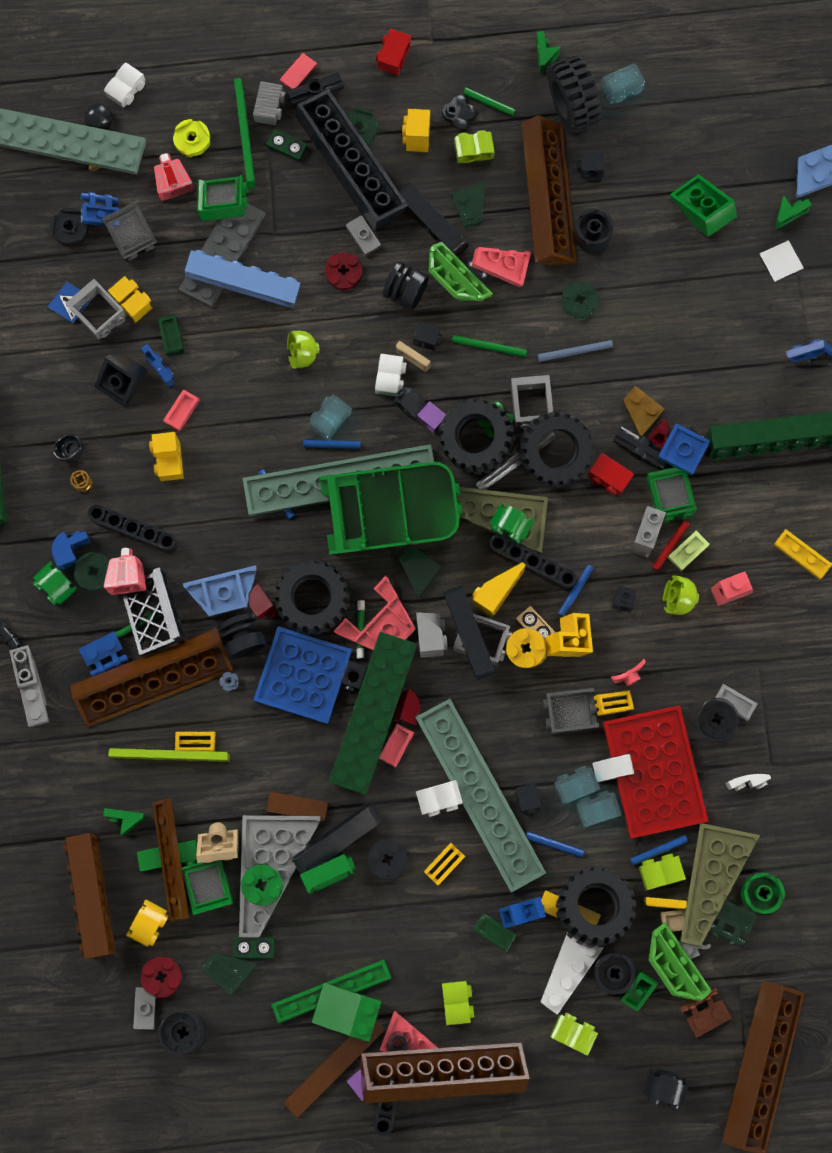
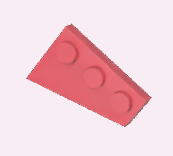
M394 1010L380 1051L386 1052L389 1036L395 1031L405 1034L408 1042L407 1050L434 1049L439 1047ZM396 1038L392 1044L400 1047L404 1041L401 1038Z

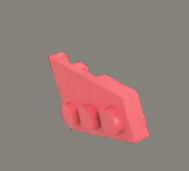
M478 247L475 249L471 266L512 285L521 287L524 283L531 252L503 251L494 248Z

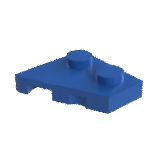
M816 339L805 346L796 345L792 347V350L786 352L789 360L798 362L815 359L817 355L825 352L828 356H832V347L824 340Z
M148 344L143 346L141 349L147 361L168 388L175 384L172 378L174 374L168 367L165 368L162 365L163 360L158 353L154 354Z

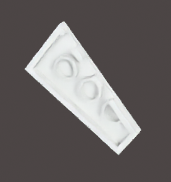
M566 934L541 1003L558 1014L604 947L599 948L595 946L591 948L587 947V944L584 943L580 945L576 943L577 940L572 937L570 939Z

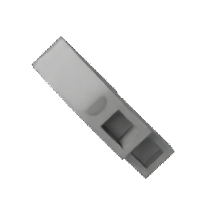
M29 645L10 650L16 682L21 692L28 726L34 727L48 723L49 719L45 706L47 704Z

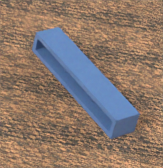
M191 250L185 268V277L292 309L294 308L300 287V282H297L295 278H283L275 272L266 273L255 266H250L249 268L243 266L238 261L229 262L218 255L213 257L206 255L207 253L201 250Z

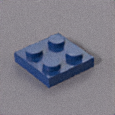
M675 424L658 459L693 475L710 440Z

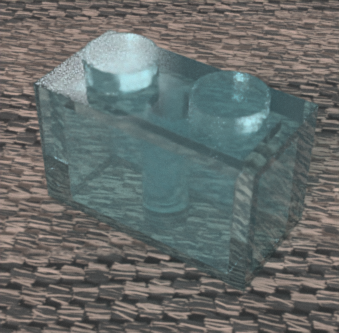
M636 63L602 77L601 87L610 104L622 102L632 94L637 95L641 93L645 85V79Z
M334 394L326 397L321 404V409L318 412L315 411L309 419L310 428L327 441L331 439L351 414V407Z
M586 766L574 770L575 774L568 776L566 773L556 777L557 781L553 784L562 806L600 790L591 767L586 769Z
M607 790L598 793V798L590 800L589 796L578 800L579 804H576L575 808L582 829L622 816L614 792L609 794Z

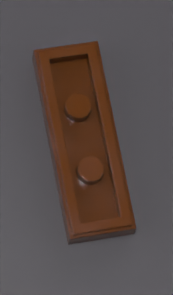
M270 792L266 812L287 816H320V822H325L328 802Z

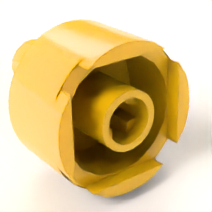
M519 629L509 637L506 653L509 659L519 667H536L547 657L546 639L537 630ZM530 644L529 648L532 649L531 652L525 653V648H523V646Z
M145 900L143 904L146 907L142 906L130 927L131 931H128L126 936L148 947V945L153 946L159 935L156 930L158 927L163 928L169 915L166 914L167 910Z

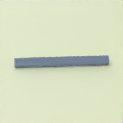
M612 340L542 353L538 354V361L613 348Z

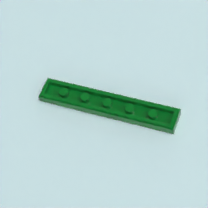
M238 78L234 79L246 180L249 189H252L256 185L242 79Z
M384 959L326 983L357 993L392 978ZM323 984L271 1004L278 1024L316 1009Z

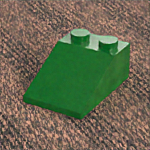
M699 174L670 194L672 200L691 223L707 237L737 217L735 201Z
M324 983L312 1023L369 1042L382 1001Z

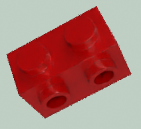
M390 29L388 35H384L382 41L383 48L381 51H378L376 61L378 62V69L399 76L411 46V35Z
M603 453L599 456L588 474L591 482L596 485L601 484L609 494L619 497L634 476V473Z

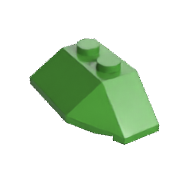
M443 242L430 247L429 272L458 301H483L493 295Z
M666 922L652 932L649 962L672 996L696 1001L703 1000L712 990Z

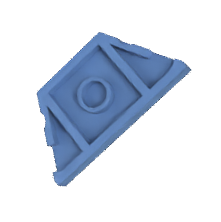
M832 145L798 158L796 198L832 185Z
M255 565L183 583V586L207 615L214 617L248 608L249 595L253 588L257 568Z

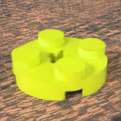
M188 119L179 123L175 128L173 136L174 145L186 157L198 156L210 146V133L203 122ZM189 135L197 136L194 141H188Z

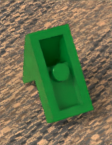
M538 31L536 35L539 72L543 74L559 57L561 47H549L548 38H545L544 31Z
M783 196L775 228L778 229L806 214L812 205L809 199L803 202L799 200L791 206L786 197Z
M104 808L103 814L104 817L109 818V822L120 823L122 819L120 835L123 836L147 817L144 813Z
M643 972L636 973L633 986L624 993L620 1001L638 1012L657 987L658 982Z

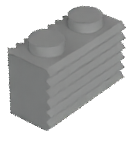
M260 82L253 112L255 122L275 126L277 119H281L282 109H280V105L285 102L286 92H283L282 85Z

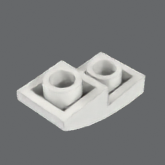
M630 754L593 763L596 782L634 774Z
M752 774L735 778L725 784L729 790L734 788L735 791L746 787L745 782H747L750 789L756 787L758 790L768 785L766 781L771 779V777L767 774Z

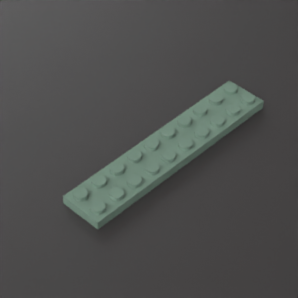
M0 108V147L137 175L147 142L143 137Z
M431 444L243 478L249 516L330 502L329 496H322L319 476L434 462Z
M451 699L417 716V722L450 782L457 781L462 804L510 892L512 893L546 874Z

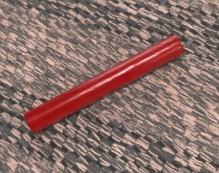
M684 520L664 548L652 566L654 570H660L690 526L687 521Z

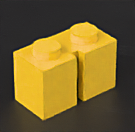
M124 276L108 292L136 323L152 309L150 305L151 299L145 292L141 294L137 290L139 287L132 279L129 281Z

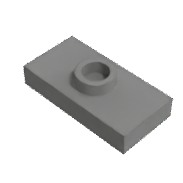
M362 215L346 224V228L365 257L381 248L380 242Z
M136 987L133 1029L154 1030L156 998L148 995L143 987Z

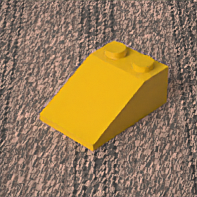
M522 562L484 583L481 588L478 586L472 595V607L492 619L524 573L526 564Z

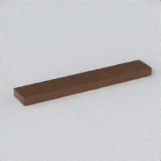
M171 798L152 802L169 919L172 922L187 919L189 915Z
M376 1020L369 1042L350 1036L283 1102L285 1106L298 1118L386 1029Z

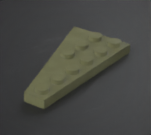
M460 487L461 495H457V501L462 502L463 514H459L460 518L498 535V533L492 531V525L489 523L499 504L503 503L504 508L506 505L514 507L525 513V517L528 520L531 517L535 520L527 537L520 544L542 555L548 497ZM503 533V536L510 538L508 534Z
M700 823L680 943L698 947L702 945L760 835Z

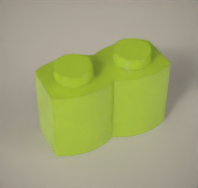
M481 130L473 135L460 133L454 138L457 163H469L494 158L495 152L491 132Z
M672 853L662 856V861L654 862V859L642 862L643 866L639 867L645 891L686 879L679 856L674 857Z
M466 981L442 983L446 1025L471 1023L470 1018H474L473 1005L469 1006L468 997H472L471 985H467Z
M565 1013V1016L559 1015L550 1037L588 1056L598 1035L594 1031L595 1027L586 1022L583 1025L575 1022L577 1018L568 1013Z

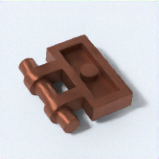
M715 987L711 989L712 992L703 1000L687 999L685 1000L686 1003L679 1006L682 1013L691 1011L692 1016L686 1018V1021L696 1038L732 1018L722 1000L714 1003L712 998L718 995ZM706 1001L708 1007L698 1012L696 1006Z

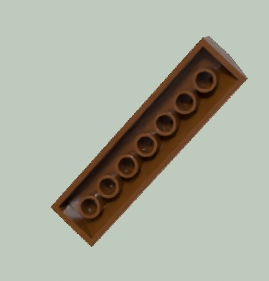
M537 115L522 123L535 262L546 266L575 264L577 259L563 124Z
M212 630L186 640L187 642L173 645L70 685L72 698L87 728L222 676L226 672L234 671L218 630Z
M762 980L722 1143L745 1151L766 1153L805 993Z
M522 1043L361 1053V1087L364 1104L525 1092L530 1079Z

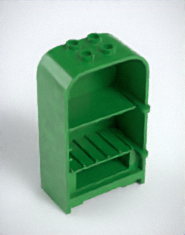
M440 462L319 476L322 496H329L334 534L327 535L329 555L440 541L450 538L459 527V514H463L462 502L457 501V495H461L459 483H455L452 471Z

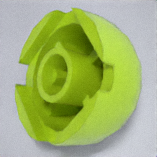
M291 331L288 334L287 350L291 351L292 357L288 356L291 367H308L314 362L316 354L319 353L318 342H315L314 337L306 331Z
M673 575L672 578L674 579L672 581L668 580L664 589L663 601H667V607H664V610L669 614L684 615L689 613L698 603L699 594L695 584L690 579Z

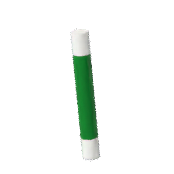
M363 600L357 601V629L361 632L365 628V601ZM357 644V659H364V646Z

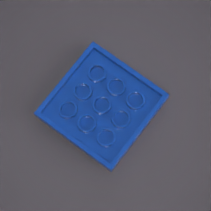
M278 627L253 701L329 724L352 649Z

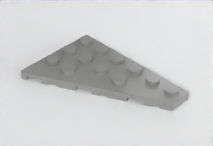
M243 815L241 881L245 872L251 867L261 864L268 865L276 869L282 876L284 884L283 894L296 869L291 859L308 846L320 823V816ZM261 880L260 884L258 885V888H261L264 891V887L267 886V882H263ZM240 889L239 937H260L281 896L271 905L259 906L250 903Z

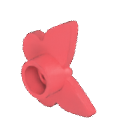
M643 659L636 667L626 673L611 676L613 682L620 683L624 681L627 687L641 679L638 672L646 661Z

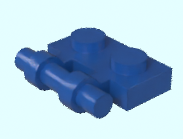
M95 192L81 193L80 199L88 202V204L82 203L81 223L106 226L102 218L119 210L118 207H112V204L118 205V197H112L111 194L96 195ZM95 202L104 203L105 206L96 205ZM119 220L113 222L111 226L118 228Z
M115 631L79 649L86 665L90 666L95 663L97 669L90 672L92 677L122 666V664L129 661L126 654L118 657L116 653L122 650L123 647ZM111 655L112 661L103 665L101 660Z

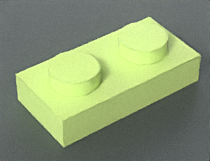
M695 531L668 556V559L682 571L710 544Z

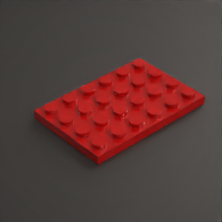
M680 705L603 722L611 758L630 754L634 774L616 778L630 839L709 822Z

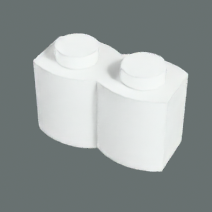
M124 63L115 77L105 87V95L123 108L126 105H130L134 99V94L137 91H141L145 85L144 75L129 64Z
M387 354L380 355L375 386L376 394L396 396V393L403 388L404 381L401 380V375L405 374L407 364L403 362V357Z
M456 780L416 791L422 815L428 813L429 817L440 814L439 810L446 808L447 812L458 809L457 805L463 803Z

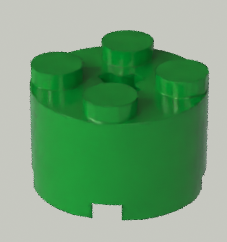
M500 503L489 524L492 525V531L500 535L506 533L510 537L509 539L520 544L527 537L535 520L532 517L528 520L525 517V513L509 505H506L504 508V504Z
M50 561L33 577L35 580L33 584L40 591L44 589L49 594L47 599L53 605L57 603L61 605L77 588L75 586L71 588L69 585L72 582L57 567L52 569L50 566L53 563Z
M262 864L248 869L241 881V890L244 897L250 903L259 906H268L275 903L281 896L284 888L280 873L273 867ZM261 880L263 882H267V886L264 887V891L261 888H258V885L260 884Z
M758 873L749 876L742 883L740 896L742 903L750 912L769 914L779 909L785 897V890L781 881L775 876L768 873ZM761 890L766 891L763 897H759L758 894Z

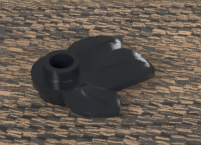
M463 95L453 97L451 102L445 104L442 108L443 118L446 121L452 122L456 128L467 130V120L473 119L478 114L472 105L467 104V97Z

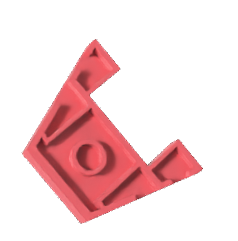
M386 576L374 587V590L388 602L386 606L361 632L345 618L334 630L336 634L374 650L380 631L404 640L413 633L416 628Z

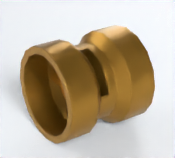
M78 470L71 475V484L79 493H87L91 490L93 482L85 471Z

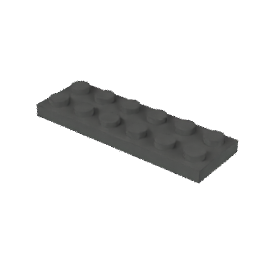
M232 196L230 202H235L234 196ZM248 204L246 216L219 219L201 251L206 252V255L221 256L229 262H239L266 216L265 212ZM185 277L178 290L180 293L212 308L223 288Z

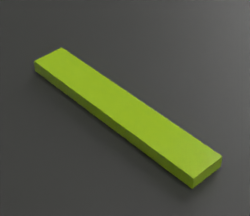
M109 749V757L220 762H229L230 755L227 752Z

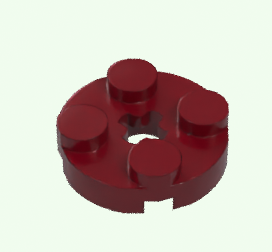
M338 253L330 256L325 266L326 280L337 290L347 291L354 288L362 278V266L357 256L349 253ZM342 268L349 270L344 276L339 272Z
M157 957L150 960L143 966L141 973V984L144 991L157 999H165L174 995L182 980L179 966L169 957ZM159 973L167 975L163 983L160 980H155Z

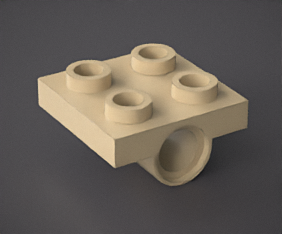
M213 823L209 827V833L198 834L197 863H210L217 860L238 858V829L227 831L222 823Z

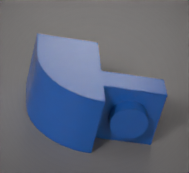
M85 531L74 532L71 534V537L62 532L54 540L52 555L57 567L61 571L79 564L74 549L91 542L89 535Z
M540 897L499 909L504 929L546 917L544 905Z

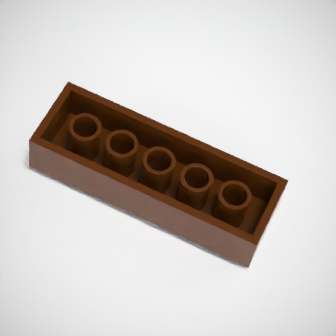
M86 833L66 837L64 851L69 856L67 870L68 874L72 875L73 883H70L71 894L75 895L76 903H73L75 915H78L79 920L76 928L78 935H81L82 943L79 945L80 953L82 956L84 955L85 959L114 955L116 951L97 835Z

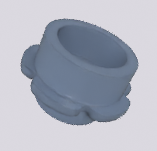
M226 672L219 682L224 690L231 691L238 687L239 678L235 673Z

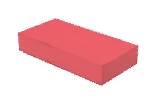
M302 53L281 77L280 82L289 89L301 86L315 70L317 63Z
M183 390L163 422L180 432L200 399Z
M396 724L379 759L396 768L414 732Z

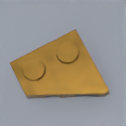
M636 386L623 399V404L638 431V436H643L665 410Z

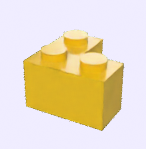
M408 109V116H404L402 128L403 144H406V151L428 152L430 110Z
M176 433L152 434V441H149L150 452H153V457H156L157 464L154 465L155 476H158L160 481L184 479L181 446Z
M572 613L560 618L561 631L546 636L547 656L581 657L593 652L589 614Z

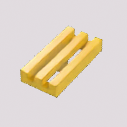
M630 690L594 696V700H597L596 708H599L598 716L634 710ZM626 696L627 698L610 702L602 701V699ZM628 703V706L604 710V707Z
M176 732L175 750L215 752L216 732ZM211 736V740H180V737ZM180 744H211L210 747H180Z
M450 843L428 866L424 873L434 883L439 885L465 858V855ZM452 849L454 852L431 874V869ZM457 854L459 858L437 880L435 877Z
M645 897L644 905L685 909L687 901Z

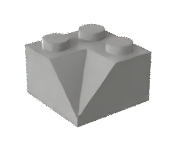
M416 613L420 657L443 656L444 650H447V637L442 635V631H445L444 619H440V614Z

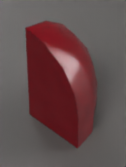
M665 418L662 419L648 437L661 450L671 433L668 421Z
M257 584L249 595V604L255 615L263 619V616L269 615L271 618L279 614L264 591Z
M408 689L400 695L392 720L397 722L402 720L409 725H416V717L420 714V703L416 694Z

